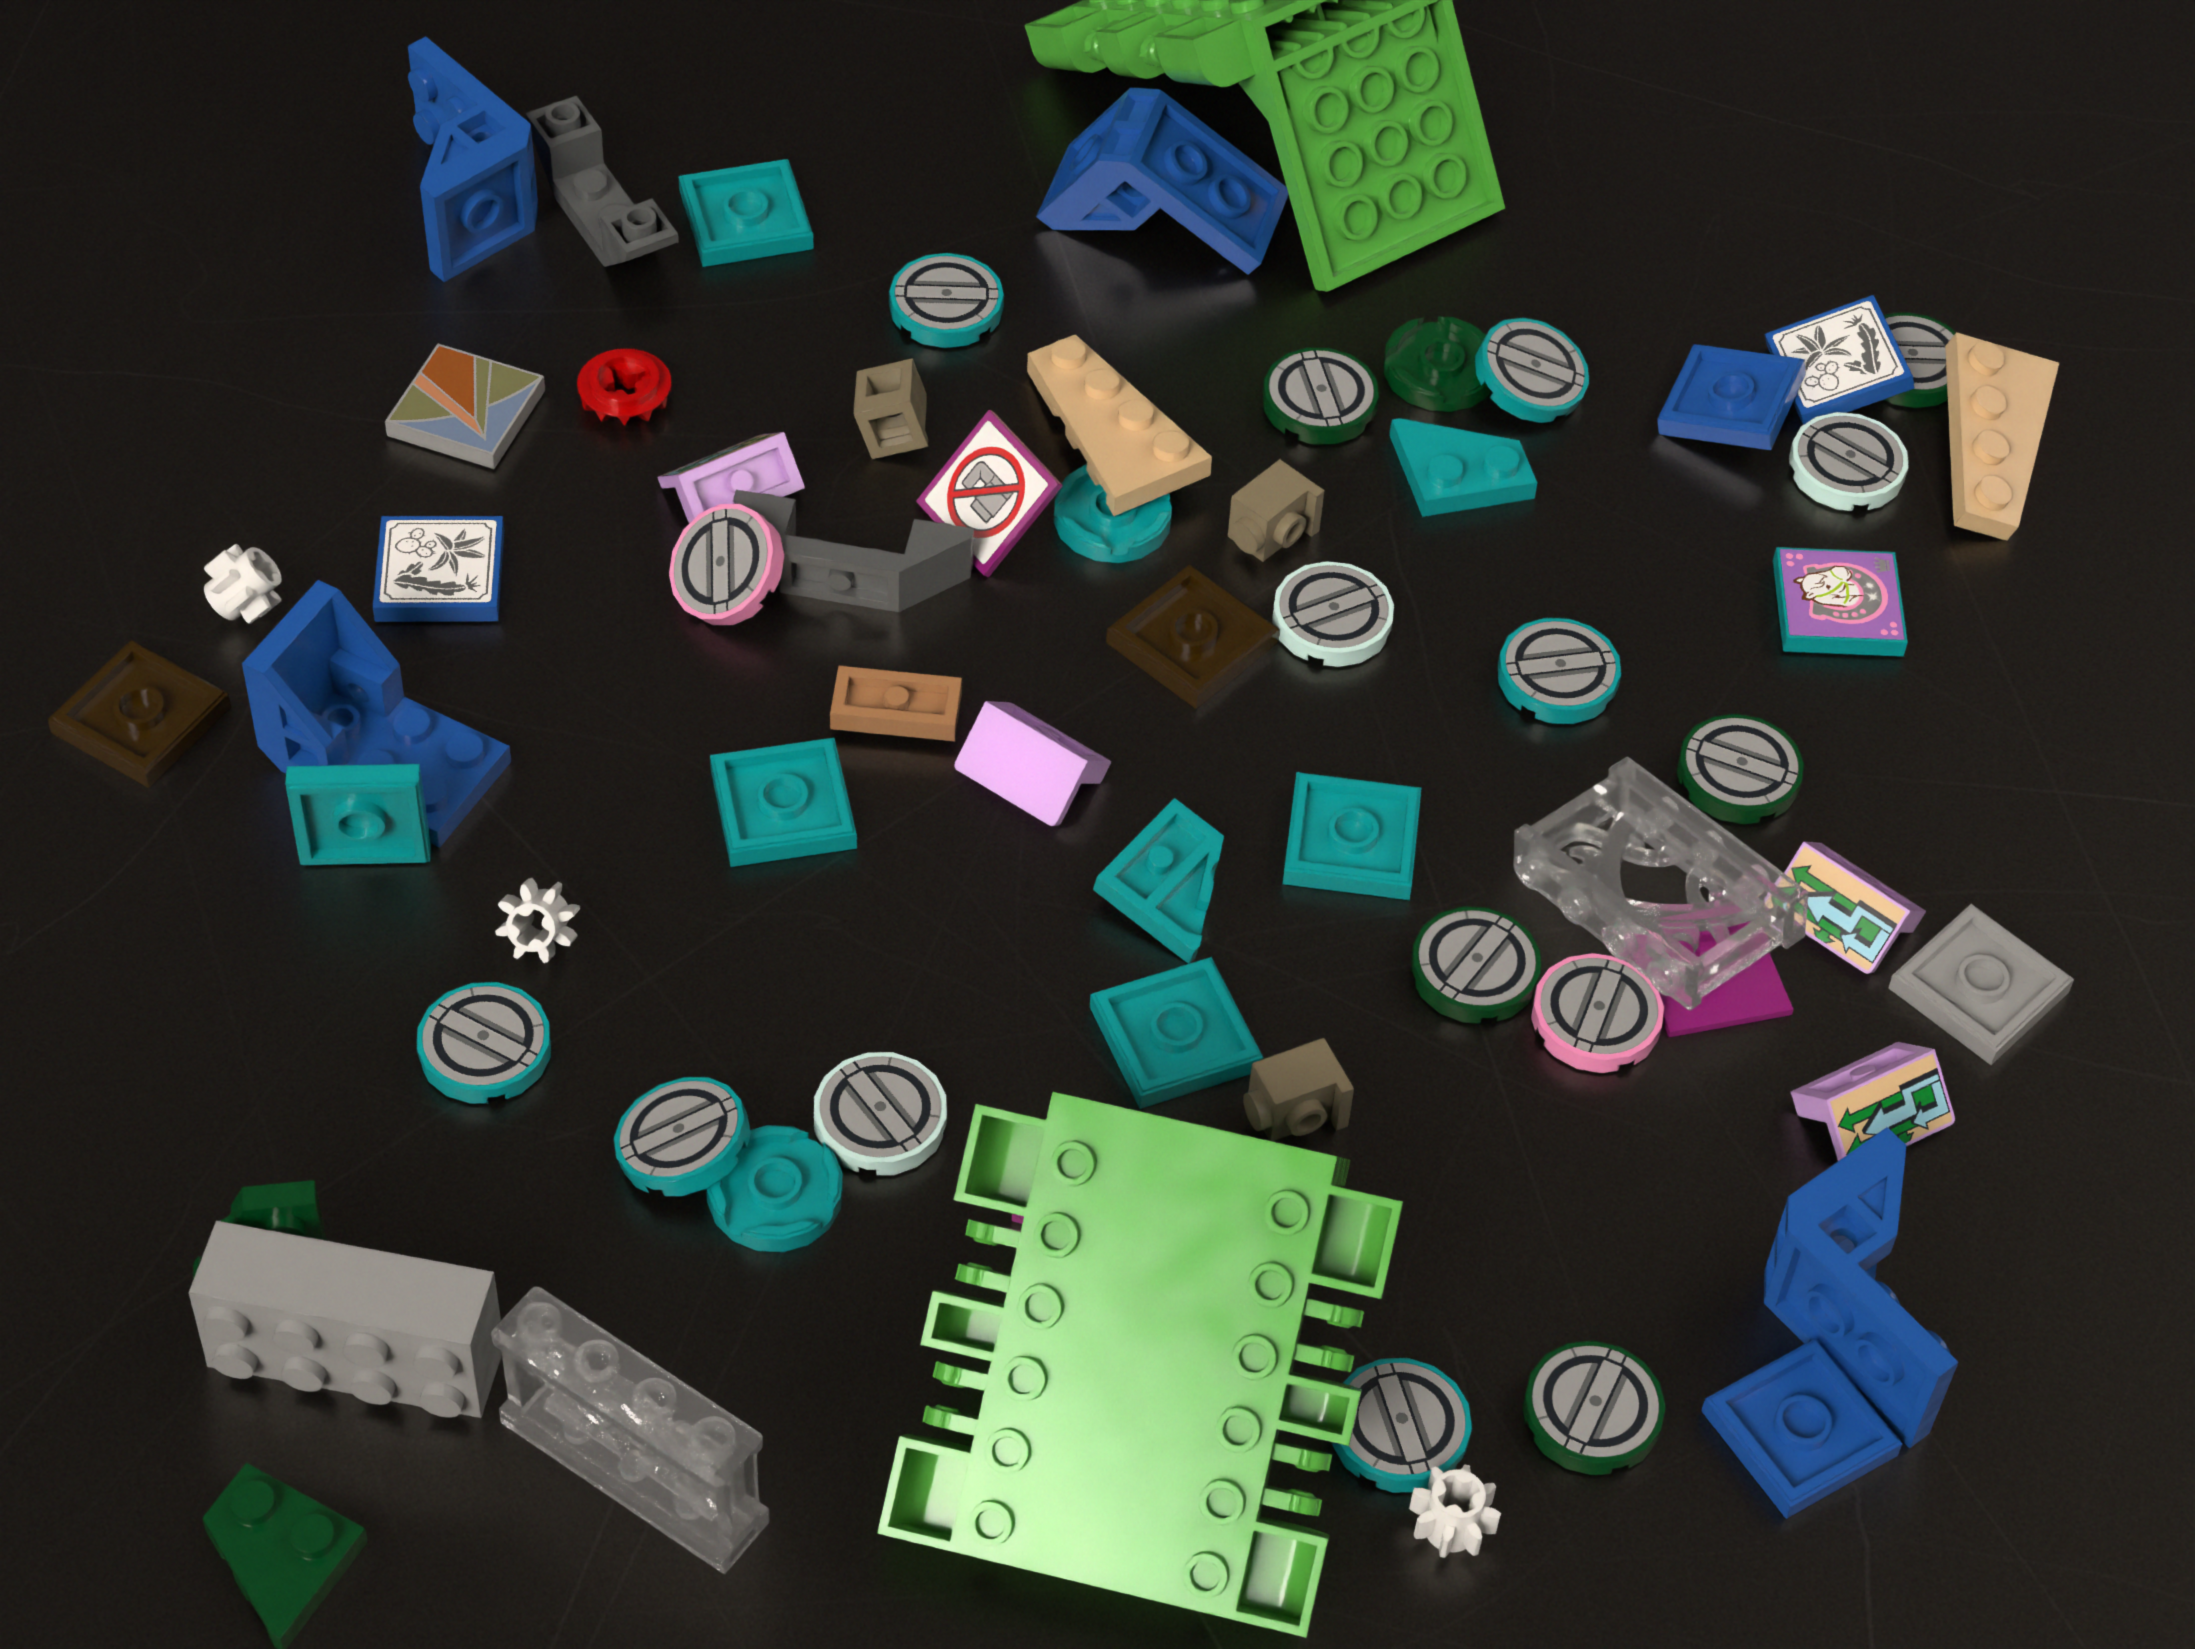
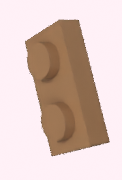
M838 666L830 711V729L955 741L962 696V678Z

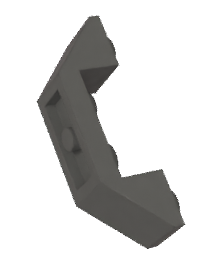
M577 96L525 113L526 120L531 124L532 139L554 198L604 267L629 261L679 242L677 231L654 200L649 199L634 205L606 167L603 160L601 128Z
M737 489L735 491L734 504H741L763 515L780 534L784 551L781 579L776 587L780 593L899 613L971 578L973 570L974 528L914 519L905 553L900 554L877 548H864L827 542L816 538L797 537L795 499Z

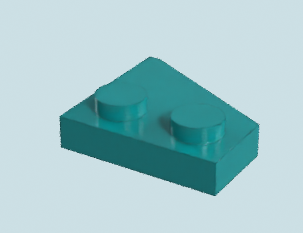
M1401 418L1392 419L1389 436L1422 517L1535 499L1538 482L1519 440Z
M1174 798L1097 876L1093 890L1186 963L1190 964L1195 959L1201 944L1202 928L1214 885L1213 878L1219 862L1224 835Z

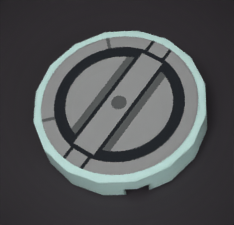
M1836 412L1817 416L1800 427L1792 442L1789 464L1795 471L1793 478L1798 487L1816 502L1837 510L1853 511L1854 505L1862 506L1869 504L1868 510L1882 507L1898 495L1907 474L1908 455L1898 435L1881 422L1860 414Z
M1326 561L1305 565L1285 577L1275 593L1272 624L1280 629L1279 641L1294 655L1307 661L1308 655L1324 659L1323 665L1347 666L1362 663L1381 651L1387 642V636L1391 632L1394 603L1387 587L1372 573L1352 564Z
M868 1052L842 1061L824 1076L814 1096V1132L821 1146L823 1147V1143L826 1144L834 1152L838 1163L842 1167L859 1172L860 1167L866 1170H876V1175H896L918 1167L937 1151L947 1124L946 1094L936 1075L919 1061L894 1052Z

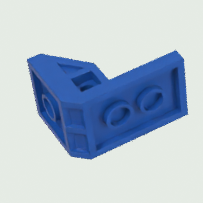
M425 36L408 46L411 69L408 73V81L414 95L416 114L413 116V123L415 129L424 142L429 145L434 144L420 184L430 270L443 282H446L535 231L539 208L531 124Z
M1130 88L1068 145L1036 217L1053 230H1136L1161 208L1246 274H1249L1262 263L1289 194L1284 184L1160 89Z
M320 580L315 582L242 663L257 745L281 772L286 774L287 766L420 764L431 844L439 848L511 763L509 745L404 697L398 661L342 592Z
M1886 1127L1788 1196L1764 1270V1304L1804 1344L1817 1338L1888 1427L1911 1448L1930 1433L1959 1362L1951 1355L1946 1343L1936 1333L1925 1330L1900 1305L1898 1298L1887 1285L1880 1281H1875L1877 1263L1891 1253L1898 1233L1907 1145Z

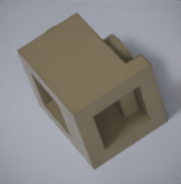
M913 358L857 371L854 416L872 459L928 447L929 439L925 431L927 393Z
M1279 459L1232 495L1228 537L1242 551L1253 554L1264 562L1281 547L1288 548L1300 538L1303 531L1311 537L1319 532L1324 490Z
M1325 1038L1252 1063L1249 1090L1243 1096V1103L1252 1127L1256 1131L1264 1130L1269 1141H1275L1291 1134L1296 1136L1309 1134L1327 1121H1331L1336 1131L1348 1127L1354 1088Z

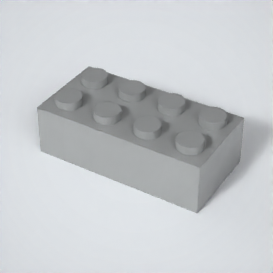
M215 1222L189 1290V1297L207 1367L215 1368L226 1376L238 1379H246L254 1375L284 1381L289 1386L302 1391L313 1392L323 1388L350 1393L358 1399L371 1404L381 1405L393 1401L419 1406L429 1413L441 1417H455L462 1414L482 1418L505 1346L493 1271L227 1222Z

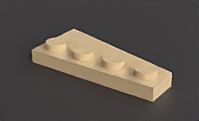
M1956 332L1945 346L1954 526L2007 541L2019 527L2059 363Z
M1076 334L1028 353V374L1053 416L1061 417L1066 426L1065 436L1073 449L1079 448L1087 461L1086 471L1095 486L1101 484L1106 492V504L1113 516L1211 475L1212 456Z

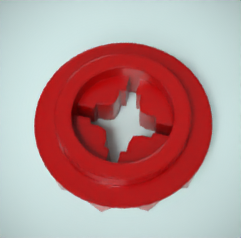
M615 349L593 357L583 366L578 375L577 389L584 410L596 411L601 422L613 416L618 417L625 426L630 417L638 416L643 420L649 421L653 409H666L668 394L672 392V383L668 368L656 356L637 349ZM614 379L619 385L622 384L627 389L635 388V393L627 394L622 389L615 391Z

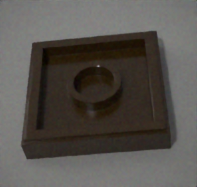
M1189 564L1107 629L1106 643L1197 709L1277 645L1280 629Z
M130 640L50 716L48 722L51 733L150 788L231 708L227 692Z

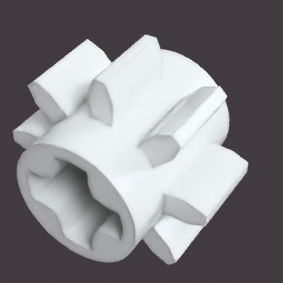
M234 544L227 551L224 550L204 566V570L212 577L204 586L205 596L212 608L228 620H236L242 615L245 621L251 624L281 602L279 595L273 591L281 583L280 571L275 562L258 548L251 547L243 553L239 545Z
M528 878L520 887L522 900L515 895L507 894L499 902L498 906L502 911L508 913L509 916L507 921L495 932L497 936L508 935L511 942L516 946L513 957L518 959L526 951H538L540 959L545 963L555 955L556 947L554 941L564 946H570L578 936L573 929L566 925L568 920L574 917L580 910V906L576 904L567 905L565 899L560 895L562 883L557 882L550 889L538 890L534 879ZM534 910H538L545 915L542 920V926L544 927L542 930H538L531 925L534 920V914L532 913Z
M1466 1464L1461 1470H1449L1444 1473L1435 1466L1431 1468L1428 1482L1429 1490L1414 1488L1409 1509L1420 1515L1416 1521L1414 1537L1416 1539L1427 1537L1431 1544L1439 1549V1555L1443 1558L1449 1552H1460L1465 1549L1475 1556L1479 1553L1482 1541L1481 1532L1496 1534L1501 1513L1489 1507L1493 1502L1496 1486L1494 1483L1483 1485L1480 1479L1471 1473L1470 1466Z

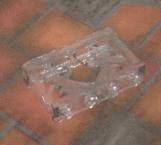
M1628 756L1609 768V777L1532 826L1524 824L1514 831L1513 865L1520 881L1527 888L1537 890L1560 908L1570 922L1576 925L1580 924L1605 944L1614 957L1627 961L1646 976L1661 994L1671 996L1687 1010H1692L1700 1005L1703 996L1779 945L1788 949L1805 937L1809 892ZM1610 817L1615 818L1607 832L1596 827ZM1573 841L1587 842L1601 848L1599 850L1588 845H1578L1569 848V856L1560 849ZM1645 842L1654 849H1645ZM1570 857L1579 858L1583 862L1581 864H1578ZM1623 859L1648 867L1678 866L1687 873L1685 896L1688 904H1659L1625 898L1620 877ZM1704 886L1709 890L1708 900L1710 902H1706L1699 890L1701 887ZM1750 921L1749 924L1730 935L1727 927ZM1709 931L1716 942V946L1698 957L1694 952L1699 947L1700 932ZM1678 941L1689 943L1693 948V953Z
M541 1287L531 1288L492 1330V1343L502 1352L508 1399L499 1408L500 1420L503 1425L724 1575L769 1524V1508L759 1502L757 1454L763 1447V1437L760 1432Z

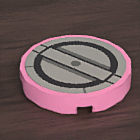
M719 504L700 513L683 530L672 551L669 576L673 595L686 612L711 625H735L753 617L764 606L760 602L765 598L768 590L774 593L781 579L784 551L780 534L763 515L741 504Z
M1591 953L1568 957L1547 970L1536 986L1531 1020L1535 1032L1538 1028L1539 1034L1545 1039L1544 1046L1555 1058L1576 1069L1607 1073L1618 1071L1620 1065L1628 1064L1634 1061L1635 1065L1647 1058L1659 1040L1664 1005L1657 986L1640 968L1618 957Z

